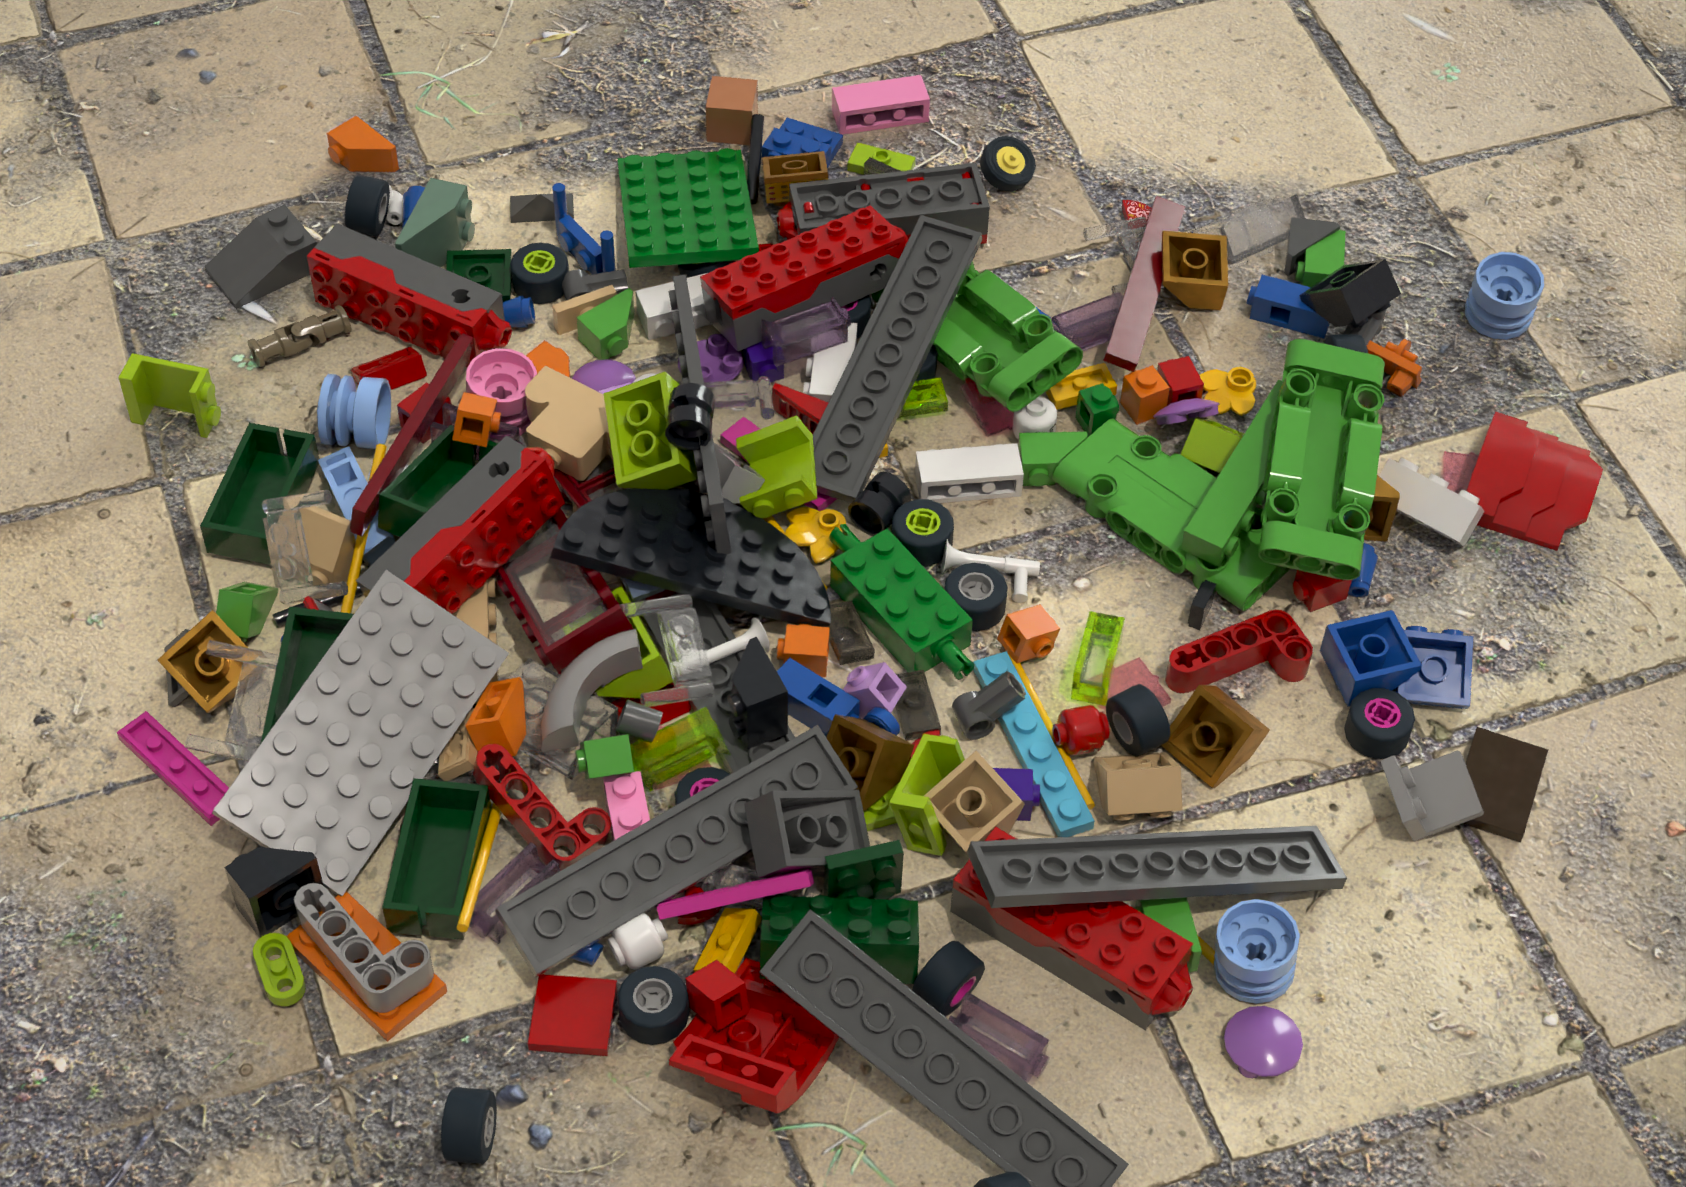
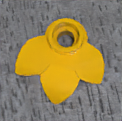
M1235 367L1228 373L1213 369L1199 375L1204 383L1203 389L1208 392L1204 399L1219 402V414L1226 413L1232 409L1236 414L1243 416L1253 409L1255 405L1253 393L1256 389V379L1249 369Z
M799 507L786 514L791 524L786 529L784 535L795 542L797 546H810L811 556L815 563L823 562L837 552L839 548L830 541L829 536L835 527H838L843 533L840 525L846 524V519L842 513L833 509L818 511L810 507Z

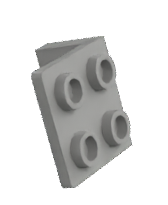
M1454 751L1410 769L1408 765L1401 767L1395 755L1380 760L1402 823L1413 841L1462 824L1484 814L1460 751Z

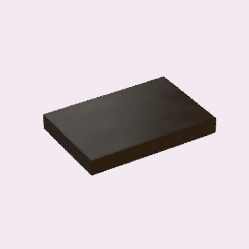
M1477 727L1465 764L1484 814L1463 824L1521 842L1549 749Z

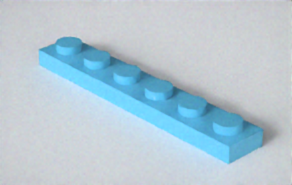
M1007 651L973 661V671L982 689L1008 671L1022 684L1026 692L1025 699L1000 716L998 720L1022 768L1033 769V784H1040V803L1057 837H1070L1092 830L1095 821Z

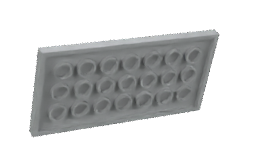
M385 570L214 808L212 814L262 847L312 852L317 858L324 887L336 896H343L407 803L413 779H423L509 653L388 570Z

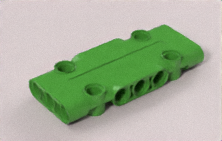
M973 261L933 343L938 353L937 360L962 380L970 378L976 383L981 395L992 396L1012 412L1021 410L1079 367L1083 359L1082 349L1063 334L1056 332L1049 316L1040 314L1038 309L1028 299L991 271L984 270L979 273L975 270ZM884 289L872 294V299L876 303H878Z
M1295 339L1287 344L1282 386L1277 395L1278 403L1272 419L1263 491L1267 492L1265 506L1260 515L1262 531L1258 557L1262 561L1341 580H1353L1360 576L1364 535L1370 523V515L1368 513L1371 510L1375 495L1382 436V425L1378 424V416L1384 403V395L1381 391L1385 362L1379 356L1305 339ZM1276 508L1282 509L1285 513L1279 512ZM1345 523L1350 524L1354 529L1348 527Z
M1113 418L1106 421L1058 464L1053 473V481L1077 498L1082 497L1085 499L1086 511L1091 516L1106 518L1109 527L1116 534L1170 571L1180 574L1187 569L1193 573L1192 581L1198 590L1202 581L1208 580L1216 583L1215 592L1217 591V594L1243 612L1247 611L1291 569L1266 563L1258 557L1262 531L1260 516L1262 509L1255 508L1254 512H1256V515L1247 532L1242 530L1239 534L1240 542L1232 557L1226 556L1220 567L1181 550L1184 530L1217 478L1180 454L1167 455L1161 451L1162 446L1156 438L1148 435L1139 436Z

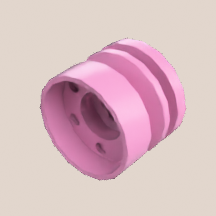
M495 348L482 352L472 359L466 370V393L497 399L495 412L501 413L498 433L491 432L490 437L494 439H503L506 435L510 438L520 436L526 432V428L532 423L527 415L525 388L537 375V370L528 357L511 349Z

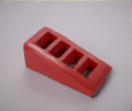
M775 383L772 387V409L786 419L798 416L808 430L814 434L828 402Z

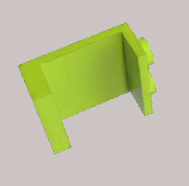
M134 353L131 354L118 377L131 423L144 425L153 407L158 406L195 414L200 437L207 438L212 427L217 426L221 416V409L217 406L215 397V385L212 384L209 369Z
M798 416L736 438L737 450L748 461L750 467L765 479L759 490L739 497L740 504L747 511L763 519L817 499L813 434Z
M923 734L889 802L908 850L942 856L947 846L930 798L924 795L965 760L958 739L945 735Z

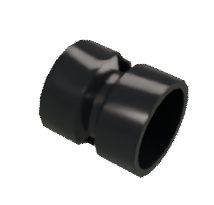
M685 383L678 385L670 393L665 436L673 446L682 450L692 451L700 449V446H707L711 440L715 396L706 386L697 383Z
M878 472L864 488V491H861L848 506L849 517L862 532L874 536L892 524V518L897 509L906 502L911 501V493L906 484L897 476L889 472Z

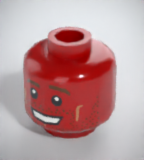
M1093 705L1062 710L1058 716L1057 724H1053L1052 734L1056 745H1062L1066 753L1073 756L1100 751L1104 742L1109 739L1110 729L1106 715L1103 712H1099Z

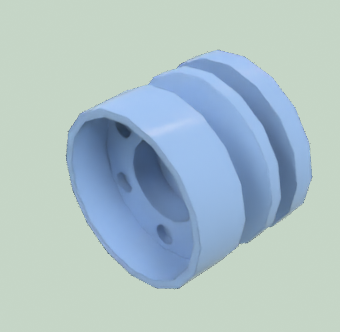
M1499 252L1483 259L1475 272L1472 287L1465 303V316L1470 325L1480 334L1493 339L1507 340L1519 337L1527 331L1544 288V275L1538 265L1528 257L1512 252Z
M328 374L322 383L317 407L318 434L321 443L324 445H334L337 441L338 445L346 447L354 434L356 446L359 448L376 449V444L385 445L391 419V389L389 381L383 378L363 377L356 391L353 377L345 375L340 379V376L336 374Z
M1253 899L1241 901L1230 907L1219 920L1213 967L1216 979L1226 993L1239 1001L1254 1004L1271 1002L1285 994L1293 983L1300 934L1296 921L1286 909L1274 902Z

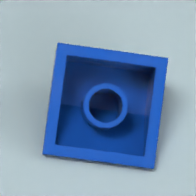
M1393 610L1326 626L1320 653L1347 707L1351 706L1352 700L1360 692L1371 688L1394 690L1422 668V664Z

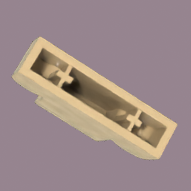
M544 366L525 388L527 415L532 422L526 428L528 447L544 449L554 460L555 469L577 480H584L607 455H610L613 462L604 395Z

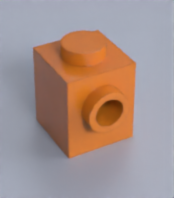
M1153 365L1141 370H1135L1123 378L1120 403L1135 424L1138 425L1154 419L1153 415L1167 406L1170 387Z
M464 392L457 409L452 440L487 447L491 432L498 433L501 413L495 412L497 399Z
M1039 604L1007 614L997 640L1017 664L1048 655L1054 648L1060 628L1042 605Z
M787 624L785 638H778L777 660H783L784 664L791 658L819 676L826 677L830 627Z

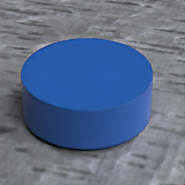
M874 707L863 718L896 736L900 732V727L895 717L883 708Z

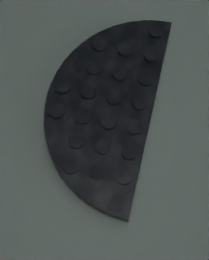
M631 488L608 493L593 499L580 507L563 524L550 558L795 625L808 624L818 627H830L831 609L825 586L810 560L798 548L795 542L767 521L756 517L753 513L723 498L731 554L717 553L715 541L708 542L705 521H710L712 518H704L701 496L707 494H700L693 489Z

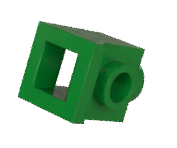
M1103 383L1078 392L1075 418L1082 429L1087 431L1088 437L1109 419L1113 418L1116 420L1117 413H1119L1118 401L1112 394V391L1104 386Z

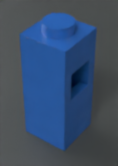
M1263 274L1258 286H1251L1247 299V304L1252 305L1249 319L1324 339L1330 325L1327 320L1301 301L1299 295L1311 287Z
M789 658L777 670L778 675L788 690V715L807 727L813 728L818 725L827 738L835 714L861 719L859 717V699L795 660Z

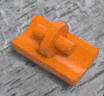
M1403 339L1399 345L1388 341L1385 348L1371 340L1366 345L1368 354L1379 356L1385 362L1384 372L1391 375L1387 382V388L1392 393L1402 397L1411 386L1416 389L1422 381V378H1420L1422 367L1415 363L1418 356L1409 352L1411 341Z

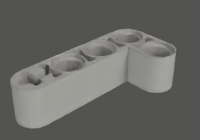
M310 883L302 886L296 892L294 903L302 928L373 1011L379 1013L389 1012L432 982L434 970L430 951L422 941L408 940L383 955L326 887L321 884ZM342 932V934L338 936H331L334 933ZM357 959H365L360 963H352L354 960ZM420 963L417 967H408L410 964ZM380 985H387V987L382 990H375V988Z

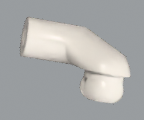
M389 185L390 199L387 220L393 225H398L403 219V196L399 192L392 190Z

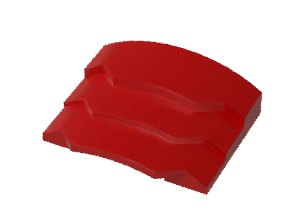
M1495 412L1466 490L1480 499L1478 505L1484 510L1477 526L1558 551L1564 531L1587 521L1603 468L1589 457L1590 450L1558 441L1559 437L1528 428V421Z
M746 958L734 974L746 984L749 1013L719 1031L696 1014L684 1031L673 1040L675 1052L669 1059V1066L704 1077L707 1083L741 1094L742 1102L778 1114L793 1105L810 1087L831 1055L839 1037L769 980L760 979V962Z

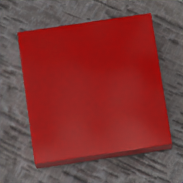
M541 974L538 977L528 1049L532 1051L608 1056L617 993V980Z

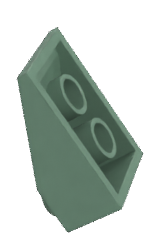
M430 178L397 238L395 248L438 267L446 264L447 250H463L467 241L470 242L475 233V224L471 222L472 201L468 198L467 185Z

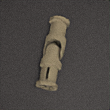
M338 305L335 306V310L319 317L312 315L303 321L274 330V334L257 341L250 339L248 340V346L257 366L263 367L266 361L282 355L284 357L291 356L308 349L310 346L326 342V338L338 333H350L352 328L344 308ZM288 335H291L293 341L288 338Z

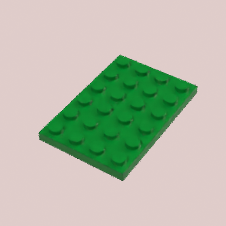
M724 148L714 152L695 150L685 154L660 153L656 156L641 157L639 155H629L625 158H617L629 268L741 260L745 256L759 252L741 150Z

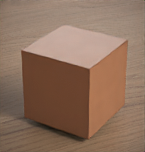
M712 76L706 103L707 142L750 145L752 115L758 114V80Z

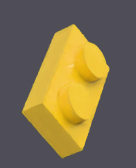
M1101 363L1074 370L1048 389L1046 394L1058 410L1077 405L1078 392L1080 390L1101 383L1108 387L1113 395H1116L1117 384L1106 364Z
M725 908L693 970L696 972L713 961L718 960L735 973L762 920L756 909Z

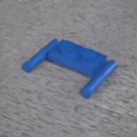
M562 183L554 184L552 190L556 234L562 249L565 252L569 251L576 258L579 266L583 270H588L592 275L616 271L613 233L608 230L601 232L600 246L567 214L565 185Z

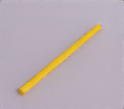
M376 444L369 481L385 456L387 446L384 444ZM370 524L362 537L359 535L356 537L341 612L343 613L352 612L357 589L356 580L360 575Z
M1009 655L1056 745L1052 734L1053 724L1021 663L1016 664ZM1056 745L1088 809H1093L1095 803L1069 754L1066 753L1062 745Z
M494 803L457 923V930L460 932L468 931L502 812Z

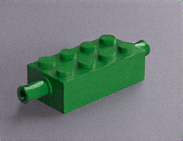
M846 524L840 525L843 533L838 527H835L830 533L829 539L840 549L842 554L830 561L831 588L913 679L941 662L954 674L956 679H963L961 671L965 676H968L974 669V663L966 657L962 650L971 645L973 623L971 617L888 528L861 542Z

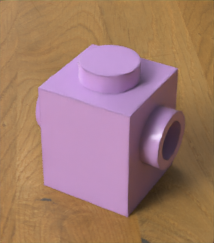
M885 662L855 668L848 675V682L843 690L860 700L859 716L863 719L874 707L883 708L891 713L907 686Z

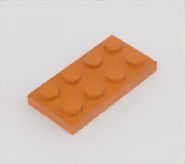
M347 891L343 896L337 895L335 897L383 955L401 944L389 930ZM301 925L287 935L292 943L294 952L387 1042L447 993L446 984L434 973L432 982L426 988L395 1009L385 1013L375 1012L366 1005ZM342 932L334 933L331 936H338L342 934ZM357 959L354 960L352 963H360L365 959ZM420 963L410 964L408 967H417L420 965ZM380 985L376 987L375 990H382L386 988L387 985Z

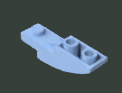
M348 446L319 459L318 462L345 519L351 521L352 508L368 483ZM379 510L370 523L364 554L386 537L390 536L394 539L392 533L378 528Z

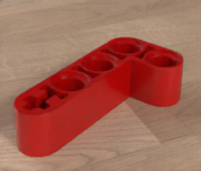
M1276 609L1270 610L1172 650L1169 656L1165 682L1176 693H1189L1196 690L1198 685H1209L1265 661L1270 663L1278 676L1283 680L1298 682L1303 680L1308 673L1313 647L1287 612Z
M488 744L478 751L473 770L474 779L477 784L489 786L492 802L551 871L558 873L604 846L611 828V818L607 812L601 808L590 807L567 822L504 747L498 744ZM516 789L523 793L524 798L515 800L510 798L506 792ZM542 818L547 822L548 826L537 828L531 824L530 820ZM587 824L596 825L601 833L591 835L585 831L583 826ZM565 846L570 849L572 855L568 857L559 856L554 851V848Z

